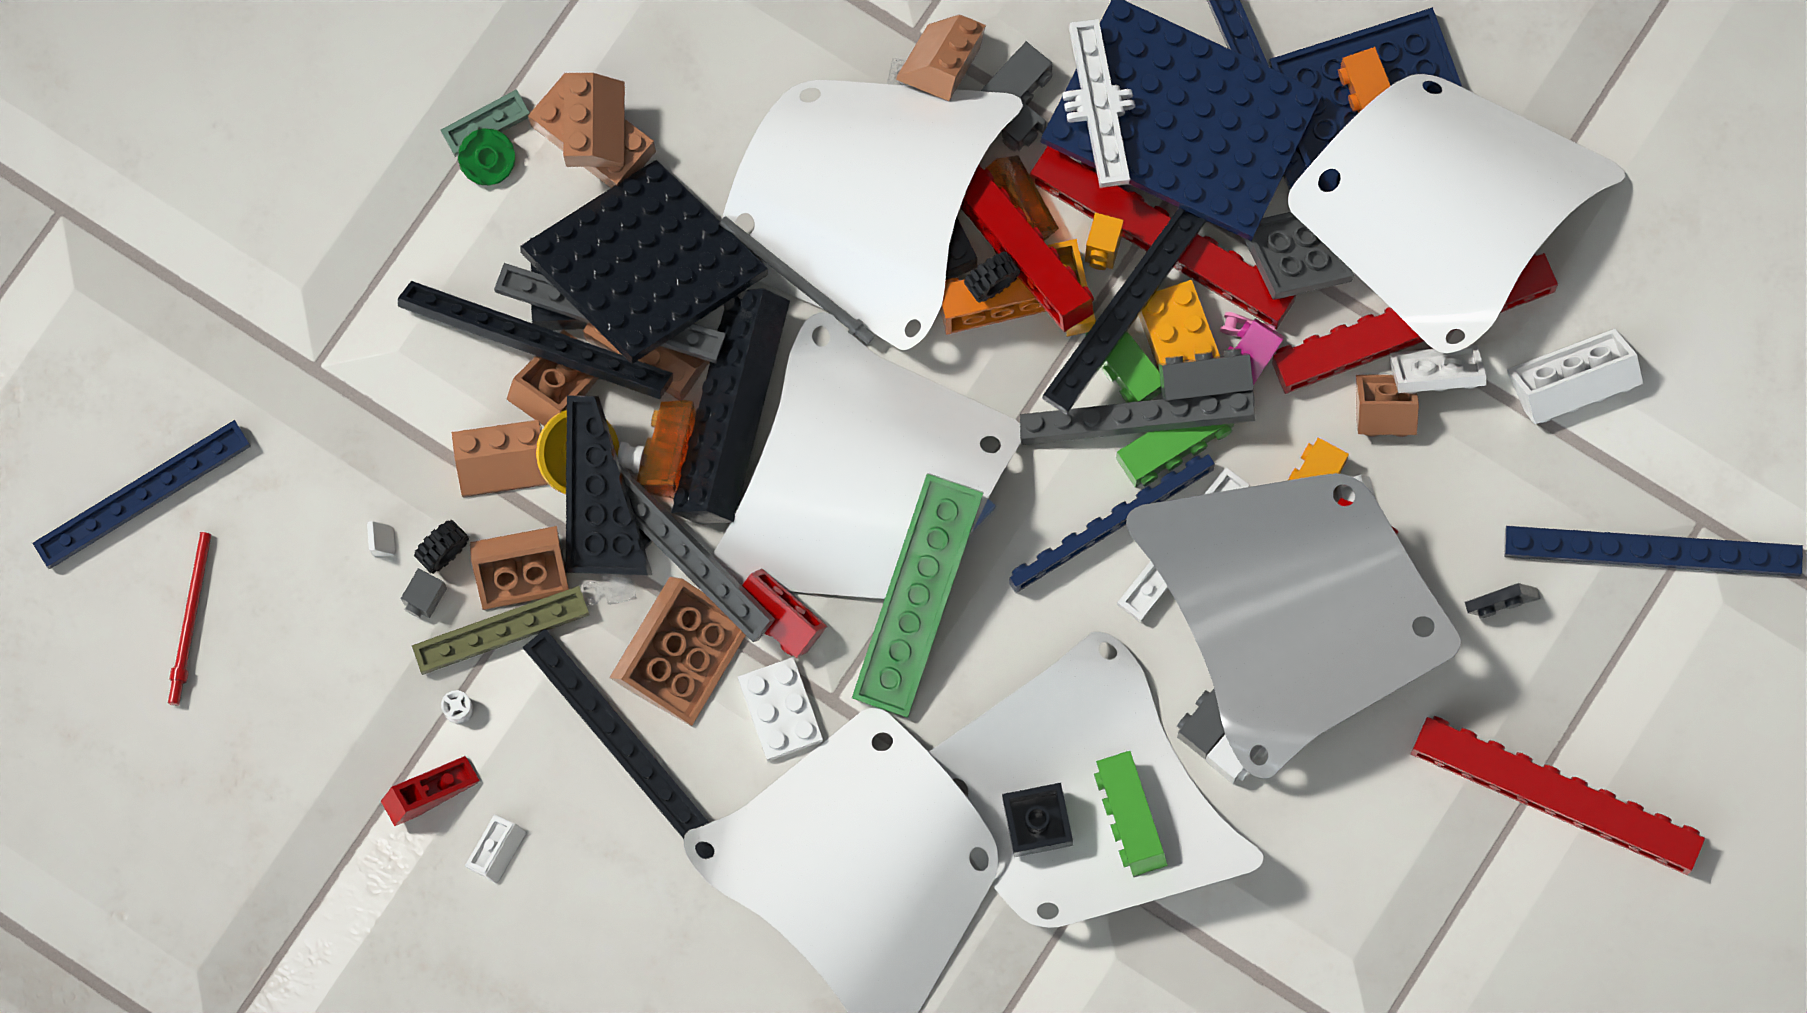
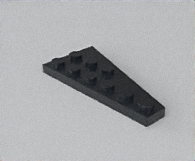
M569 395L567 396L566 573L652 575L599 396Z

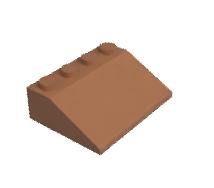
M669 577L609 678L633 694L692 726L746 635L702 591L682 578Z

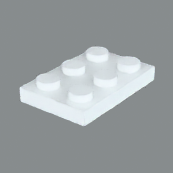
M1477 345L1468 346L1453 353H1441L1434 349L1390 353V365L1398 393L1414 394L1419 391H1445L1452 388L1472 389L1477 386L1486 385V372Z
M794 657L738 676V681L767 761L823 742Z

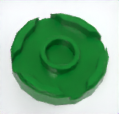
M482 128L472 131L463 139L458 149L457 160L460 170L467 179L478 185L490 186L501 183L510 175L515 166V150L512 142L505 134L496 129Z

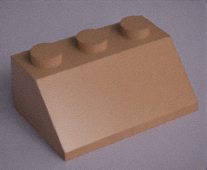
M960 14L928 24L898 73L896 80L950 101L980 50L986 25Z
M564 73L563 157L566 167L624 166L625 82L597 73Z
M532 420L451 432L462 497L549 485L539 470L536 457L537 442L542 431L540 421Z
M557 526L470 542L471 562L482 610L543 599L569 589Z

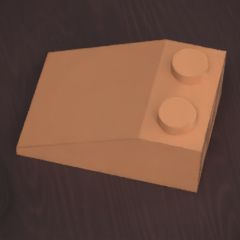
M564 329L560 332L561 334L575 338L573 335H571ZM535 356L513 378L506 400L533 419L539 420L540 424L545 426L552 417L567 410V396H585L599 378Z

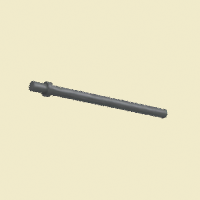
M725 216L720 221L719 225L730 231L750 251L849 329L848 333L852 336L856 334L867 344L873 340L875 335L862 325L863 321L860 319L855 320L728 217Z

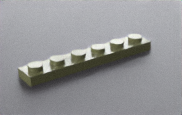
M580 586L411 646L420 672L424 675L539 634L544 629L550 630L590 614Z

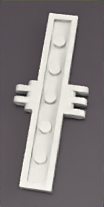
M1099 19L1072 22L1069 25V31L1081 90L1066 91L1062 94L1064 101H1072L1064 104L1065 111L1072 112L1066 115L1067 121H1087L1100 188L1129 184L1130 177L1118 117L1125 114L1124 110L1135 108L1134 100H1124L1133 97L1132 90H1120L1119 85H1111Z
M1226 467L1205 494L1249 487V484ZM1151 561L1117 602L1120 608L1140 623L1168 589L1165 581Z

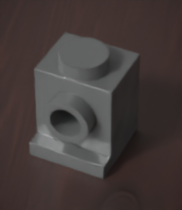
M1024 103L1019 114L1002 129L1003 143L1014 152L1016 150L1020 151L1024 145L1029 147L1039 134L1037 131L1042 134L1044 133L1046 120Z

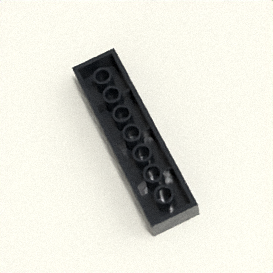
M765 288L744 290L724 304L722 319L717 331L725 333L726 339L717 364L709 362L706 380L702 386L701 400L695 413L694 427L688 440L687 454L681 467L680 481L674 494V504L671 513L697 524L734 522L790 300Z

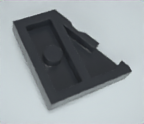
M1516 583L1464 603L1468 614L1477 615L1479 618H1486L1495 615L1498 610L1515 608L1541 598L1538 588Z

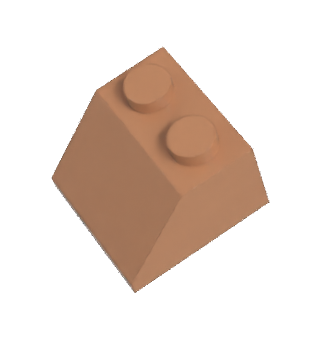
M1356 375V423L1358 434L1370 437L1378 435H1395L1398 437L1417 435L1419 410L1417 393H1398L1393 375Z

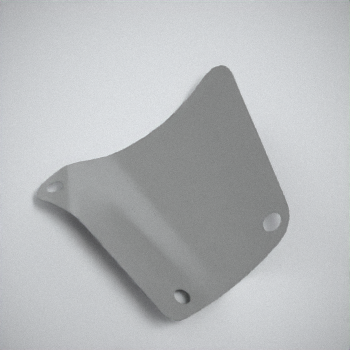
M1338 473L1317 475L1145 504L1134 508L1127 516L1126 526L1131 537L1147 555L1165 581L1193 633L1213 682L1226 738L1241 765L1253 776L1263 779L1273 777L1290 759L1317 736L1450 660L1459 651L1461 639L1456 628L1420 576L1372 492L1363 482L1351 476ZM1338 485H1347L1354 491L1355 500L1351 505L1341 506L1334 500L1333 491ZM1421 616L1430 618L1434 623L1433 633L1427 637L1418 636L1413 630L1415 619ZM1256 745L1263 746L1268 752V759L1263 765H1256L1250 759V750Z

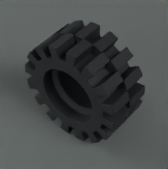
M1001 252L1000 254H995L992 258L986 259V262L979 264L977 269H973L970 272L971 274L966 276L964 284L976 301L981 303L995 297L997 293L1003 292L1004 288H1008L1011 285L1010 283L1015 282L1016 277L1020 276L1021 271L1007 252Z
M447 520L423 539L424 542L418 545V549L414 552V557L429 573L434 574L436 571H440L443 566L449 565V562L453 561L456 558L455 556L463 551L462 548L466 547L469 536L453 520Z

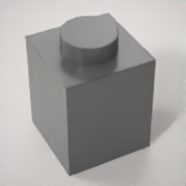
M418 568L400 598L406 606L404 610L417 618H420L421 615L430 618L447 587L444 581Z

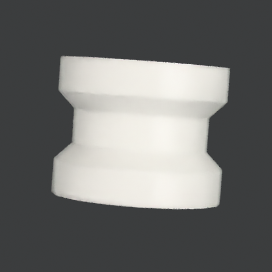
M621 442L617 455L619 464L624 469L631 470L633 474L640 475L646 446L632 447L627 442Z
M459 690L451 691L442 699L441 709L450 722L462 724L472 716L473 705L464 692Z

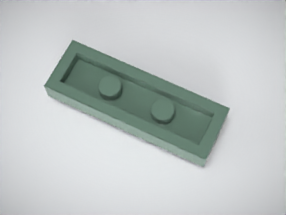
M516 89L441 129V133L456 157L458 156V149L463 139L472 131L488 128L503 132L528 119L530 112Z

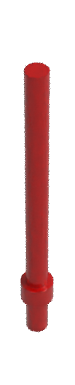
M200 532L175 666L171 668L169 680L172 682L168 704L175 706L180 704L183 684L187 683L189 671L186 670L212 536V534Z

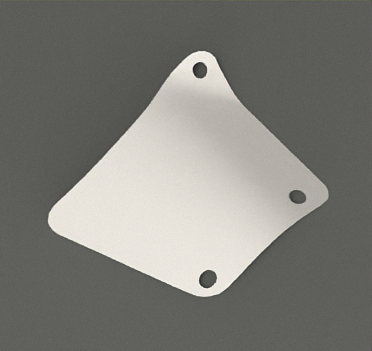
M1415 74L1394 83L1383 91L1339 132L1290 189L1288 206L1295 217L1381 297L1430 347L1437 352L1453 353L1476 342L1493 325L1522 270L1560 223L1588 198L1607 187L1620 183L1625 178V172L1612 160L1452 82L1433 75ZM1425 81L1436 82L1442 87V92L1439 94L1429 93L1423 88L1422 84ZM1328 169H1336L1340 173V184L1331 192H1323L1318 185L1319 177ZM1453 329H1460L1464 332L1465 338L1457 344H1449L1446 342V335Z
M813 80L798 84L790 88L779 98L758 127L739 166L722 219L726 216L735 223L740 214L749 213L755 222L754 230L750 234L751 237L855 320L860 319L863 321L862 325L869 331L900 350L910 349L926 336L942 306L949 243L968 185L991 143L1002 129L1019 114L1023 107L1022 101L1013 94L956 89L950 101H947L913 86L836 80ZM807 88H817L821 92V96L816 101L803 102L800 99L801 92ZM755 255L768 268V275L761 279L760 282L822 308ZM916 319L921 323V329L917 335L909 338L905 334V327L909 321Z
M826 312L816 313L805 321L790 351L780 405L768 440L751 482L735 513L734 522L730 523L712 556L741 585L751 573L763 569L790 592L885 599L926 474L930 473L984 492L971 530L972 533L992 490L1021 443L1020 423L1014 418L883 359L869 350L856 337L848 333V330L833 315ZM818 326L825 327L829 332L830 340L825 346L816 345L812 339V332ZM986 436L996 437L1000 441L1001 447L995 453H987L980 447L981 440Z
M1090 633L1044 672L929 751V754L952 779H961L966 783L969 793L967 799L984 821L997 846L998 868L991 885L1023 920L1032 925L1053 928L1077 923L1248 874L1259 868L1263 863V854L1258 847L1238 834L1224 821L1191 780L1161 726L1150 688L1141 666L1118 639L1107 633ZM1101 643L1113 645L1117 650V656L1112 660L1105 659L1099 652V645ZM1126 751H1131L1168 865L1134 877L1130 866L1123 867L1118 850L1124 849L1121 840L1115 842L1110 826L1115 823L1113 815L1107 816L1102 799L1107 798L1105 789L1098 790L1094 773L1099 772L1096 761ZM1061 782L1073 846L1014 858L1002 794ZM980 847L972 849L970 856L981 871L985 870L989 864L987 852ZM1043 903H1053L1058 907L1059 913L1055 918L1046 920L1037 914V909Z
M868 708L861 711L747 805L726 817L689 830L684 837L686 855L703 878L715 889L757 913L777 929L818 971L837 995L848 1013H918L986 896L998 868L996 843L971 802L929 752L889 713L881 708ZM884 732L891 735L893 744L888 750L877 751L873 748L872 739L876 734ZM702 841L710 843L715 850L713 857L709 859L701 858L696 853L695 845ZM976 847L984 849L989 857L988 867L983 871L975 870L970 864V852Z

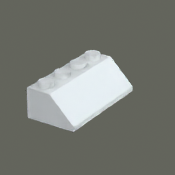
M1616 329L1507 369L1524 412L1534 424L1548 422L1556 416L1567 412H1574L1580 407L1593 402H1601L1609 396L1630 391L1634 387L1643 384L1637 354Z

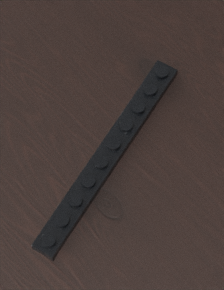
M1178 208L1044 392L1043 400L1064 414H1068L1207 220Z
M410 281L398 297V307L659 400L673 382L672 372L640 361L631 364L621 354L414 281Z
M546 629L522 647L683 840L689 830L709 824L703 814ZM702 841L695 845L696 853L701 858L709 859L713 857L715 850L710 843Z

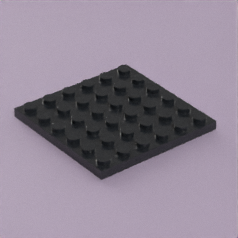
M654 160L624 179L618 186H613L520 246V253L631 364L768 275V268L735 235L719 225L720 221L657 160Z

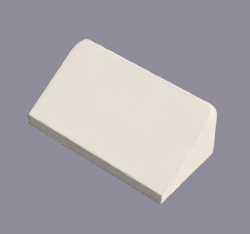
M494 814L465 867L497 883L524 838L525 830L515 823Z

